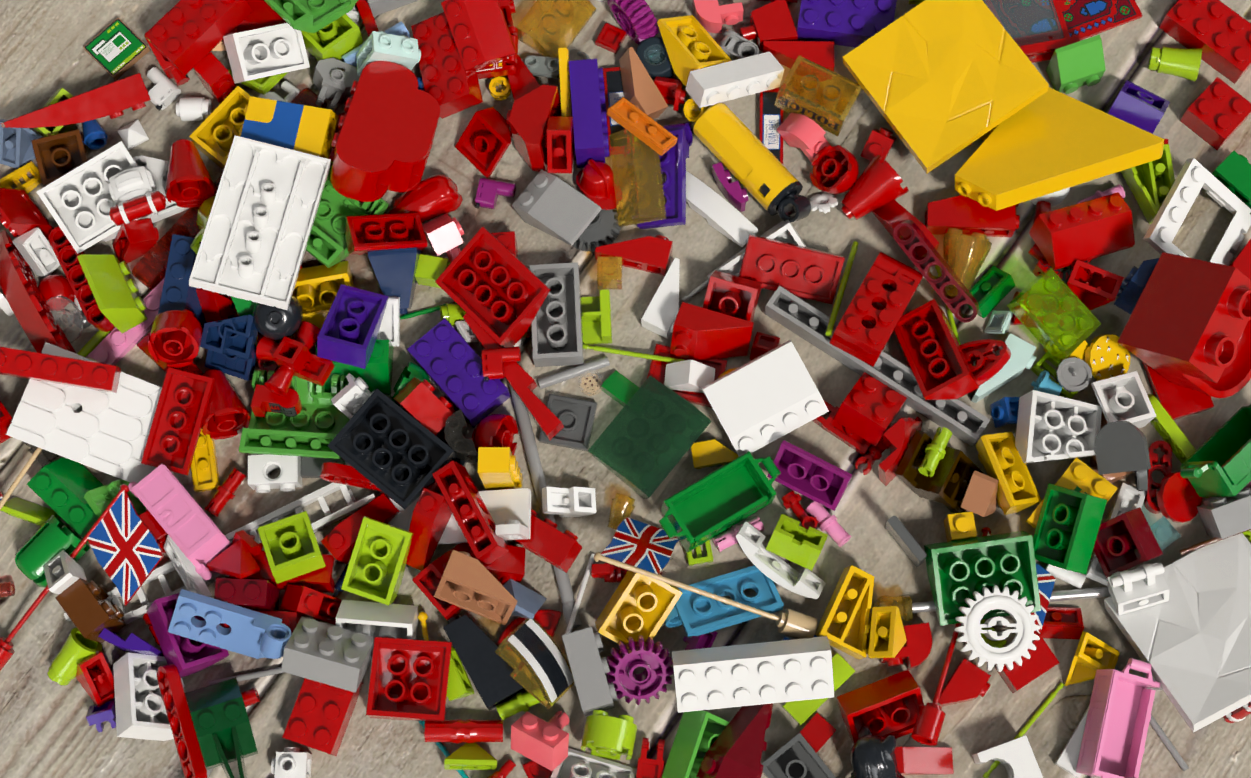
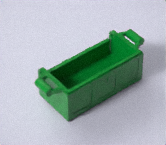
M1251 404L1249 406H1242L1181 464V477L1188 478L1199 497L1236 496L1251 481Z
M749 451L664 500L661 508L664 517L659 520V523L669 539L677 537L688 553L770 505L776 496L772 483L781 472L770 456L754 459ZM762 462L772 477L770 480H768L758 465Z

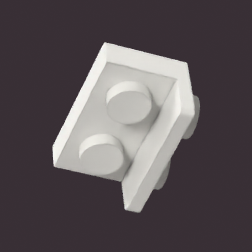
M349 373L346 376L349 384L337 393L331 401L335 407L351 419L374 391L371 393L368 390V385L361 377L356 379Z

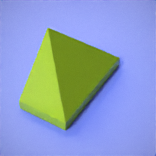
M465 743L445 758L444 769L496 770L497 760L477 743Z

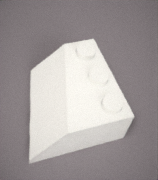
M1032 390L1020 397L1015 446L1023 463L1095 456V440L1101 427V406Z
M128 652L113 664L117 737L158 741L174 739L157 680L158 668L168 665L165 657ZM180 678V679H181V682H182V686H183V688H184V687H185L184 682H183L182 678Z

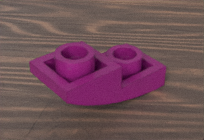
M722 162L712 165L713 178L723 196L738 211H745L746 202L749 201L746 189L740 187L739 181L732 182L729 170H724Z

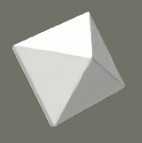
M138 119L117 130L128 150L149 140Z
M465 320L455 322L458 333L467 343L479 342Z

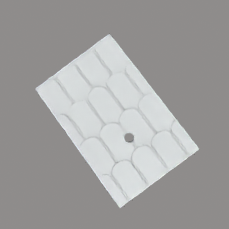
M235 135L190 275L189 286L288 310L328 177L331 159Z
M45 342L42 349V354L96 362ZM123 372L120 373L117 393L30 379L6 435L127 482L138 483L157 468L142 464L141 461L162 387Z

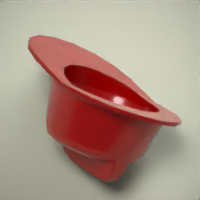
M589 159L588 164L576 176L578 187L587 198L599 205L602 210L616 209L624 200V191L614 177L613 170L604 162Z

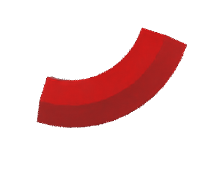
M1 231L0 286L37 353H42L45 342L76 354L75 349L59 324H54L55 319L36 285L37 282L32 269L13 244V240L7 231Z

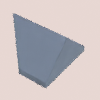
M0 119V164L18 169L36 159L31 140L44 137L29 128H2L1 123L8 120Z
M512 579L503 585L517 600L511 616L533 620L534 615L547 599Z

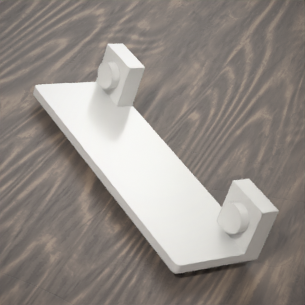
M529 488L478 491L496 524L495 535L503 538L504 541L531 539V490ZM419 497L405 510L389 498L400 512L388 524L409 531L413 510ZM453 513L438 544L468 543Z

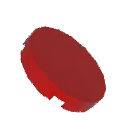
M1180 472L1166 475L1159 484L1162 485L1160 491H1157V503L1162 515L1176 523L1191 521L1198 514L1197 506L1201 505L1202 497H1199L1188 478L1181 477Z

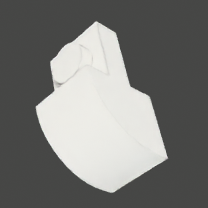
M575 486L571 488L544 487L542 488L543 513L557 514L559 517H582L595 514V488Z

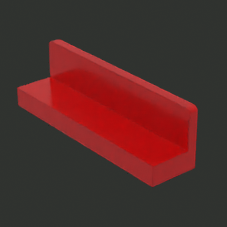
M261 551L260 554L255 556L260 572L242 579L268 580L280 590H286L288 584L305 586L319 592L334 593L335 582L332 572L335 558L333 555L322 554L326 567L277 584L271 572L266 553ZM229 576L230 579H239V578H235V577Z

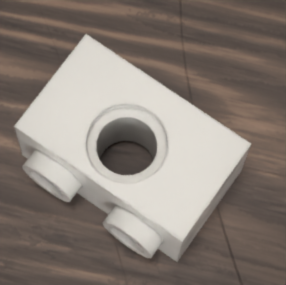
M270 454L248 455V485L257 493H269L270 489H280L283 492L295 491V488L302 487V457ZM275 469H280V475L275 479H271V472Z

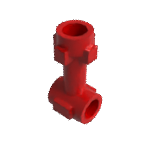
M791 491L782 497L781 500L784 502V508L786 510L792 509L801 522V527L809 529L810 526L816 529L819 521L816 517L807 515L799 503L802 500L799 494Z

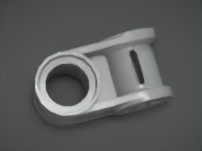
M732 30L724 32V38L719 46L732 61L745 58L744 55L759 54V48L754 42L741 37Z

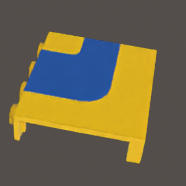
M250 96L249 103L245 106L244 124L239 130L240 137L329 159L339 116L331 109Z

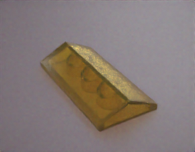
M626 129L609 135L619 227L667 219L659 154Z

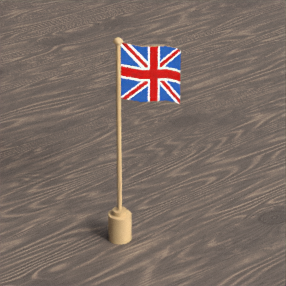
M627 517L619 524L611 543L602 553L597 552L594 555L596 562L600 560L775 620L781 634L796 639L813 638L815 635L817 618L788 608L777 616L660 576L659 574L669 562L674 547L679 542L677 537L669 539L663 529Z

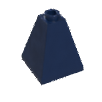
M417 247L368 251L370 263L383 295L400 297V315L408 314V309L412 307L417 284L415 273L422 251Z

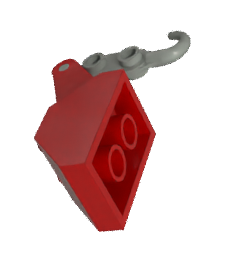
M577 52V55L584 60L590 59L586 53ZM518 55L517 64L513 65L516 67V74L508 75L514 103L512 110H508L506 121L510 125V137L514 140L517 151L532 171L540 172V170H544L547 172L548 116H561V101L557 86H540L534 76L559 78V58L531 55L521 59Z

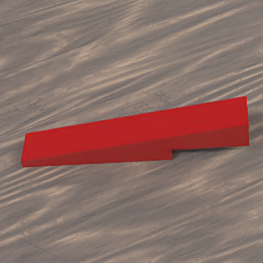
M466 313L463 316L466 324L484 349L502 348L469 314ZM517 362L504 363L505 379L550 441L564 428L562 422L532 392L537 387L535 380Z

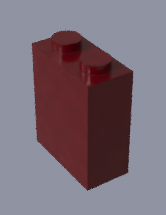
M216 578L214 599L250 610L278 611L280 590L268 580Z

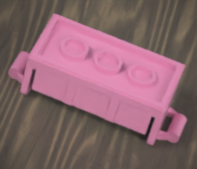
M161 464L140 482L129 483L130 492L136 498H139L175 544L196 567L195 571L204 580H209L212 577V573L208 570L206 564L229 548L232 543L165 465Z
M1129 658L1127 665L1122 671L1115 669H1100L1096 671L1076 768L1077 773L1095 778L1139 777L1156 691L1147 688H1160L1161 684L1160 682L1153 681L1150 663ZM1129 669L1147 673L1146 678L1129 674Z

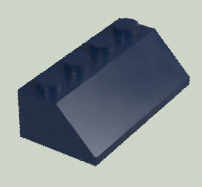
M173 234L158 314L170 310H189L193 312L194 317L200 322L203 331L204 323L207 322L196 293V288L189 286L190 275L197 256L190 248L195 238Z

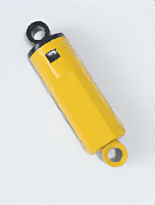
M692 98L685 102L683 109L685 117L691 122H696L693 127L694 134L771 216L779 213L783 221L789 220L791 223L806 218L810 214V201L805 196L799 195L803 188L802 184L726 104L717 103L702 107L700 111L699 106Z

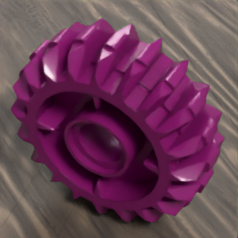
M607 0L609 10L612 12L617 24L620 25L622 30L627 31V35L635 43L640 44L645 39L655 37L659 33L657 19L645 0Z
M641 635L638 636L635 642L629 636V643L626 645L624 642L619 641L620 649L612 648L611 653L613 656H607L606 658L610 672L606 673V679L608 683L613 682L617 698L621 699L625 696V702L628 704L632 699H635V703L638 706L641 703V699H645L646 703L649 704L651 696L659 700L658 692H667L665 684H672L670 675L674 674L673 667H671L673 660L672 657H668V649H662L663 646L660 641L654 644L652 637H649L644 642ZM637 667L645 668L642 673L637 674L633 672Z

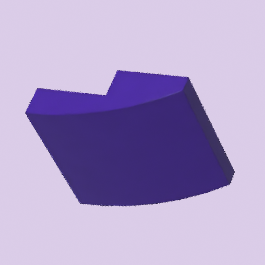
M104 628L98 636L129 653L164 657L163 652L133 633L124 640Z

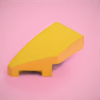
M715 439L691 444L695 469L720 464L724 466L739 457L738 454Z

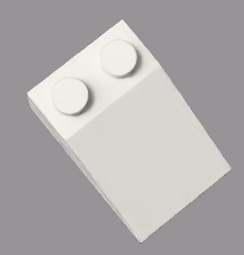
M288 23L223 36L235 84L310 67L302 32L293 29Z

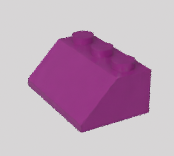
M785 440L781 443L774 459L775 465L781 472L776 477V482L834 511L836 510L852 478V474Z
M177 593L154 600L148 608L147 614L167 664H174L178 669L180 678L198 673L228 657L229 653L226 649L168 632L180 594ZM194 616V617H195L196 619H198V620H201V621H204V620H205V619H204L203 617H201V616Z

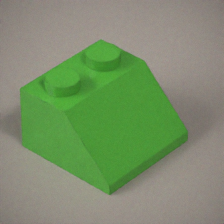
M1100 35L1054 50L1046 69L1054 90L1070 94L1081 86L1087 85L1090 87L1101 81L1106 69Z

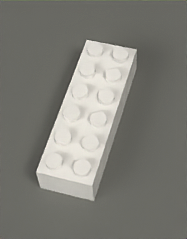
M827 636L672 651L678 713L834 697L832 653Z

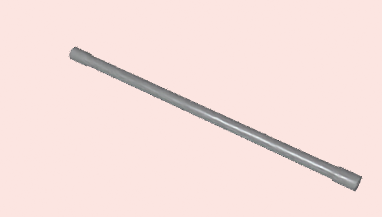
M509 384L542 521L548 518L556 523L554 514H545L542 510V488L547 486L528 410ZM553 565L562 600V609L568 627L575 599L568 572L565 573ZM579 610L573 628L582 625Z

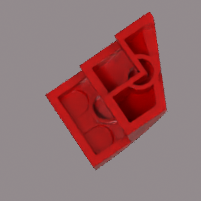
M912 417L907 419L901 418L883 434V442L890 448V455L878 465L879 480L885 486L896 477L895 472L910 441L917 430L921 431L923 422L919 417H916L915 420Z

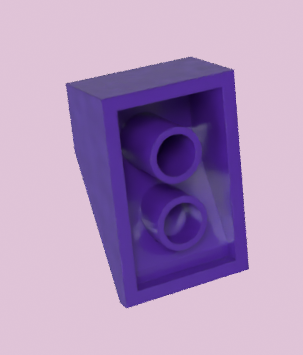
M341 284L317 337V357L366 369L375 346L387 306L388 296Z

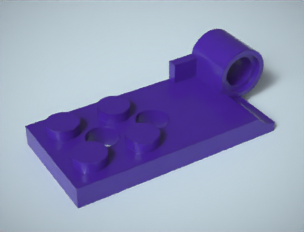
M688 122L663 126L677 137L678 140L662 156L638 139L637 227L640 229L686 225V158H689V146L692 145L693 141L692 129ZM661 174H666L667 179L665 183L657 185V178ZM661 197H666L667 202L665 206L657 208V201Z

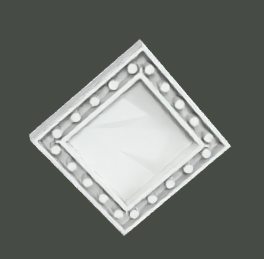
M1243 533L1199 548L1164 567L1165 572L1163 576L1169 587V601L1118 615L1111 596L1104 599L1106 611L1141 660L1151 664L1153 677L1157 682L1161 683V688L1193 733L1251 702V543Z

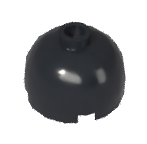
M295 296L291 297L288 310L255 303L252 312L254 315L253 323L258 332L272 340H282L284 336H292L299 329L303 319L302 306Z

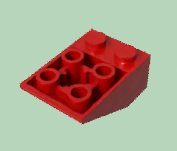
M0 188V222L4 227L9 229L15 238L37 227L46 239L49 240V233L54 228L33 199L24 190Z
M468 543L458 544L430 563L412 579L447 621L460 613L463 608L434 597L452 551H464L470 554L471 547Z

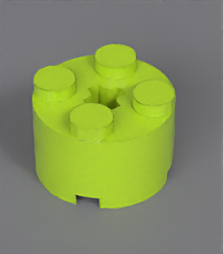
M593 710L592 715L586 717L581 750L585 752L587 747L592 749L591 755L607 759L620 760V755H627L626 760L632 759L637 733V725L633 723L634 718L627 715H619L616 718L608 716V712Z

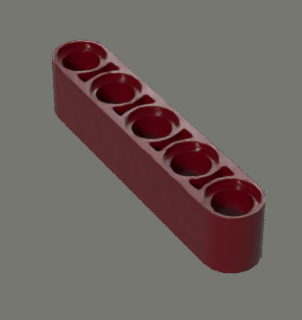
M911 220L899 222L893 230L895 241L955 317L964 323L972 321L979 311L977 300L916 223ZM900 227H909L912 232L911 237H902L899 232ZM920 245L925 247L927 256H917L915 247ZM930 266H940L943 272L942 275L933 276L930 272ZM951 284L956 286L958 294L955 296L948 295L945 291V286ZM969 304L973 308V313L971 315L963 314L960 306Z

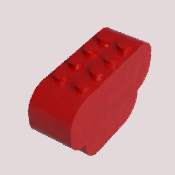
M389 61L371 62L362 70L359 81L354 80L351 89L353 96L347 99L344 109L347 113L340 118L338 129H341V131L339 130L334 135L332 147L335 148H332L329 158L331 163H333L330 175L333 188L339 194L361 202L376 201L382 198L387 190L408 192L419 185L431 151L440 116L438 101L431 94L418 89V80L411 70Z

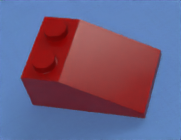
M682 302L673 326L670 354L694 361L747 356L754 322Z

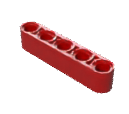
M59 226L55 227L49 233V242L87 321L100 331H111L115 326L100 311L95 298L89 302L90 298L94 295L86 277L80 282L85 274L77 256L85 254L84 251L77 254ZM104 315V318L99 321V318Z

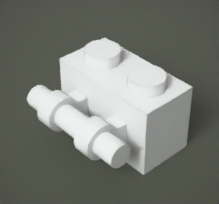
M1162 563L1143 564L1134 570L1116 572L1111 577H1107L1108 591L1118 615L1169 601V587L1163 576L1165 571Z

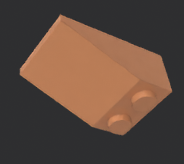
M452 551L434 597L506 626L517 604V600L478 559L473 558L464 551Z

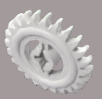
M997 585L993 586L992 593L987 587H983V596L974 591L975 601L966 598L965 602L969 607H959L964 617L955 618L956 621L962 623V626L956 627L954 631L963 633L956 641L966 643L961 652L970 650L971 653L968 660L978 657L976 666L980 667L986 662V669L988 671L992 670L995 664L998 672L1003 670L1004 664L1008 670H1012L1013 661L1018 666H1022L1021 656L1030 659V654L1027 650H1036L1032 640H1040V637L1034 634V631L1041 629V627L1033 624L1039 616L1030 614L1034 606H1025L1027 597L1018 600L1019 592L1017 590L1009 595V588L1007 586L1003 588L1001 593ZM999 609L1009 613L1015 623L1010 624L1007 619L999 616L987 619L984 624H980V621L990 610ZM995 625L1001 626V628L1014 627V629H1005L999 632L982 630V628H990ZM980 633H984L988 639L994 641L1003 640L1010 633H1016L1013 641L1006 647L996 648L987 644Z

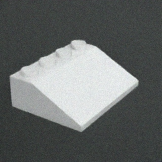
M122 141L37 191V194L77 254L116 232L121 227V225L117 226L110 218V208L117 204L112 200L109 192V178L124 170L138 167Z
M791 340L702 387L739 457L749 451L752 453L829 412Z

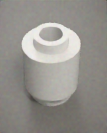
M183 97L176 103V115L182 121H204L212 113L211 100L204 97Z

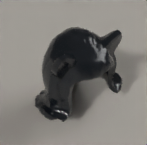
M862 726L859 731L858 740L854 743L850 752L853 769L850 778H905L899 773L894 754L896 748L895 736L889 735L885 738L872 735L868 727Z

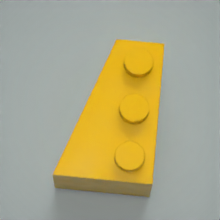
M853 565L844 568L815 632V635L818 637L827 636L832 647L858 660L866 658L867 654L866 642L867 634L869 633L868 622L873 596V575Z

